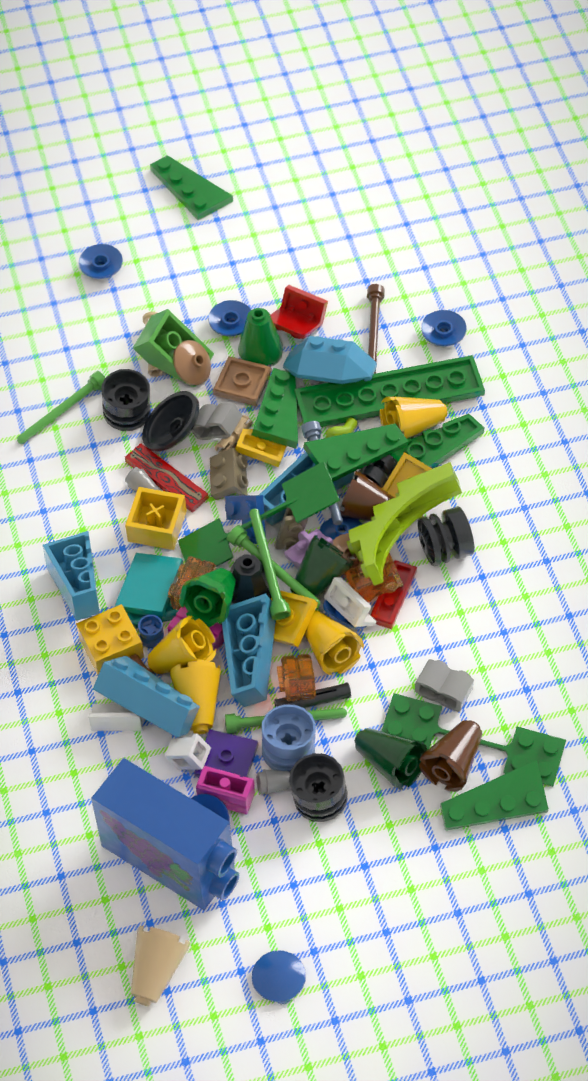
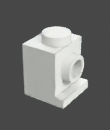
M193 734L192 738H173L170 741L165 757L178 770H202L211 747L198 734Z

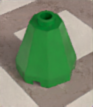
M219 568L186 581L181 589L179 604L182 608L185 606L187 609V617L193 616L191 619H200L208 627L214 626L217 622L222 623L229 614L236 579L231 571Z

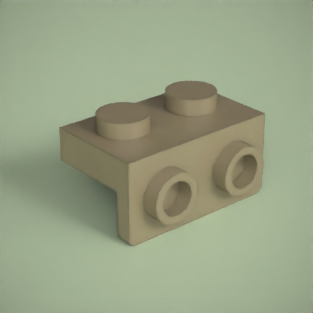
M234 448L210 457L211 496L215 500L235 492L239 495H248L247 487L249 482L246 469L248 462L245 456L238 453Z
M287 508L274 544L275 549L288 550L299 542L298 534L304 531L309 518L297 524L292 510Z

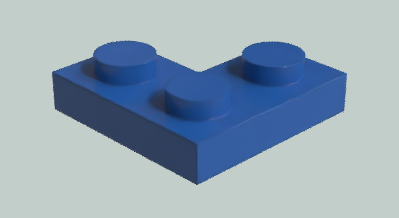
M263 495L225 496L226 520H242L243 525L251 521L250 510L258 509L260 515L264 514ZM263 520L262 525L266 536L265 520ZM252 526L246 530L247 535L252 543L257 544Z

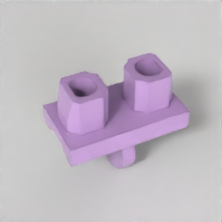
M317 528L309 534L306 531H301L298 534L299 542L284 552L285 558L291 561L295 568L299 569L314 535H317L319 540L322 537L331 544H333V540L323 535Z

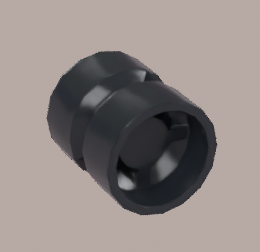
M388 455L359 469L358 472H361L383 488L397 464L392 456Z

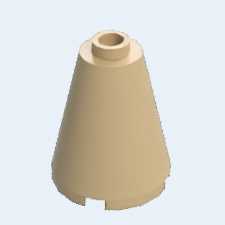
M139 926L136 935L131 995L135 997L134 1002L150 1007L151 1003L158 1002L191 943L186 940L185 944L179 942L180 936L162 929L150 927L149 932L143 931L144 926Z

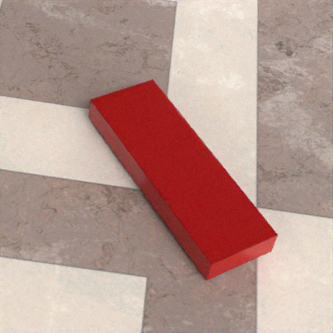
M394 560L370 614L377 621L376 625L393 629L417 573L416 566Z

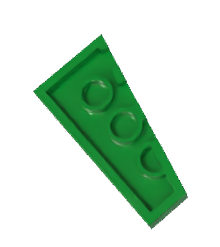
M168 155L150 164V170L197 220L233 202V195Z
M273 368L252 436L296 449L298 445L297 401L294 390L296 389V377L290 372Z
M468 413L443 423L442 427L438 429H428L423 431L422 435L413 439L407 438L409 441L407 446L390 454V456H392L397 464L405 452L434 469L484 433L485 427Z
M535 760L442 802L440 809L445 831L547 813L549 808L538 761Z

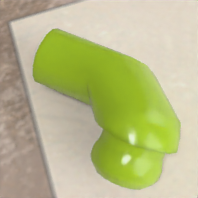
M349 418L344 426L328 428L325 433L326 438L352 433L357 427L358 422L354 418Z

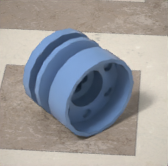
M281 705L273 708L265 715L262 721V757L272 770L290 772L294 764L303 756L315 753L316 723L313 716L306 709L296 705Z

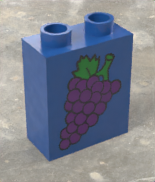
M123 758L91 797L101 846L204 911L215 896L222 901L227 899L236 887L240 877V873L235 870L234 865L237 849L232 846L230 822Z

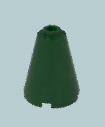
M314 535L294 579L315 597H318L330 587L334 577L344 575L353 566L354 562L350 558L347 560L342 558L343 552L324 538L321 537L319 540L318 536Z
M365 728L357 733L354 740L355 749L394 787L404 790L402 788L404 785L410 787L422 773L419 768L421 763L419 759L427 751V746L424 743L371 728Z

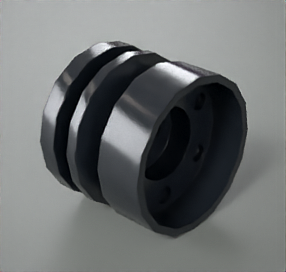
M119 369L111 372L101 385L102 408L105 421L114 429L121 431H133L141 428L151 414L150 384L147 378L140 372L132 369Z
M456 506L443 510L441 520L434 513L430 514L429 519L426 516L418 518L417 527L420 544L431 566L440 565L441 560L444 563H448L451 553L456 559L474 554L475 545L472 530L461 507Z
M322 753L303 756L294 764L290 771L289 783L297 811L304 818L313 822H326L341 814L347 805L348 791L341 764L335 758Z

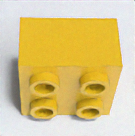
M138 487L125 524L127 541L174 550L187 512L185 495Z
M122 604L76 623L79 640L97 675H99L104 662L123 656L130 657L133 654H137L140 659L144 658L142 641Z

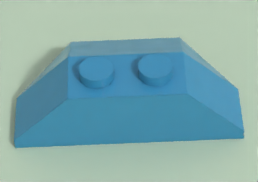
M309 336L289 352L283 364V369L288 370L297 378L339 384L371 380L377 368V362L354 341L323 338L320 336Z

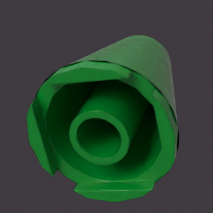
M254 308L247 315L238 345V354L242 360L265 366L273 364L274 366L282 358L283 344L270 313L264 308Z

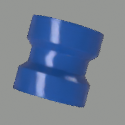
M146 615L138 622L139 637L142 645L153 649L165 637L162 620L156 615Z

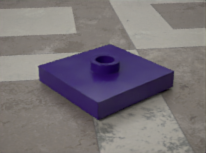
M209 729L205 742L211 747L204 766L237 774L240 777H248L259 746L258 741ZM195 770L194 777L199 778L202 770Z

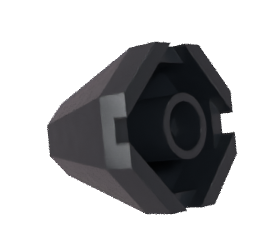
M244 554L236 559L230 569L236 579L231 605L263 594H267L271 599L264 567L255 555Z

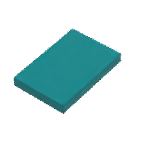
M136 552L115 607L122 604L126 613L164 617L183 566L182 558Z

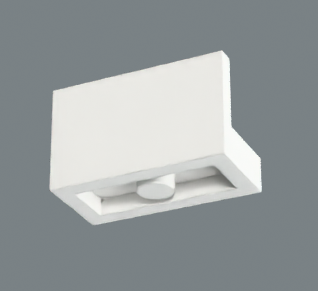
M334 577L324 598L354 627L375 626L377 621L368 614L372 606L341 577Z
M92 704V713L88 714L92 731H142L143 718L119 704Z

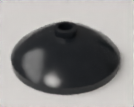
M180 391L161 401L145 422L142 432L144 445L152 451L159 452L169 450L181 443L191 433L198 420L200 405L197 397L191 392Z

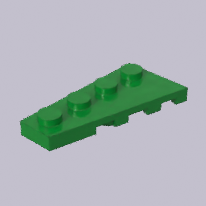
M390 424L304 442L303 449L315 465L323 461L325 462L331 479L334 482L406 447L409 441L396 424Z

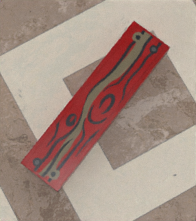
M142 443L125 456L127 464L133 468L144 469L153 482L163 491L185 495L186 509L193 513L209 499L206 491Z

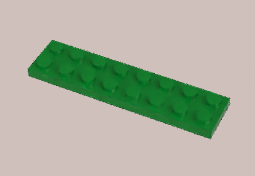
M473 355L375 373L371 380L368 381L360 380L344 384L329 382L294 389L303 424L309 421H318L320 427L345 423L349 418L362 420L380 416V409H384L385 403H382V400L390 396L435 399L442 401L443 404L485 396V388Z

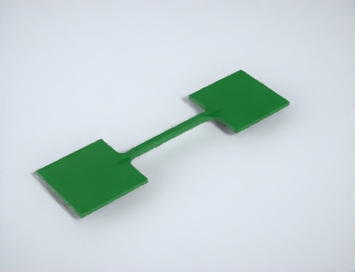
M323 461L282 483L286 501L260 515V518L263 521L289 508L292 510L298 524L339 502V496L325 462ZM219 518L178 540L191 579L199 577L234 558L229 541H227L229 533H225ZM249 521L241 525V527L247 530L252 527V522Z
M393 693L381 731L418 740L427 746V750L430 748L432 739L436 734L446 735L449 730L442 729L438 725L442 706ZM516 726L513 740L509 745H500L481 739L480 745L507 753V760L503 770L504 774L537 760L543 784L551 787L554 786L566 739Z

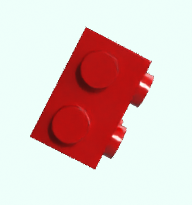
M287 285L284 290L281 307L270 314L276 330L289 333L296 339H305L323 325L328 300L292 285Z

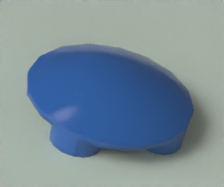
M284 950L271 951L262 955L256 961L252 970V986L256 992L264 999L277 1002L278 1004L289 1003L292 998L302 991L306 981V970L302 961L294 954Z

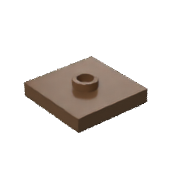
M228 356L213 388V395L257 406L272 373V367Z

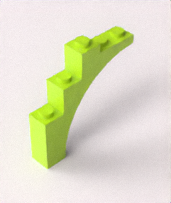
M451 462L397 483L399 493L395 494L396 498L373 506L374 517H371L372 521L348 530L350 540L347 541L349 551L352 555L356 554L359 562L362 561L361 569L365 578L370 577L374 586L383 582V569L386 558L401 534L426 512L462 493L459 479Z

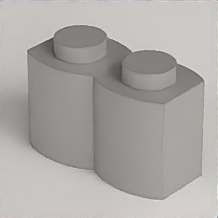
M223 402L218 405L205 404L199 409L198 420L191 432L199 440L226 439L231 436L243 415L238 410V407L231 402Z
M428 659L415 682L414 691L426 699L437 701L450 710L460 712L473 690L474 679L463 670L458 671L449 668L441 660Z

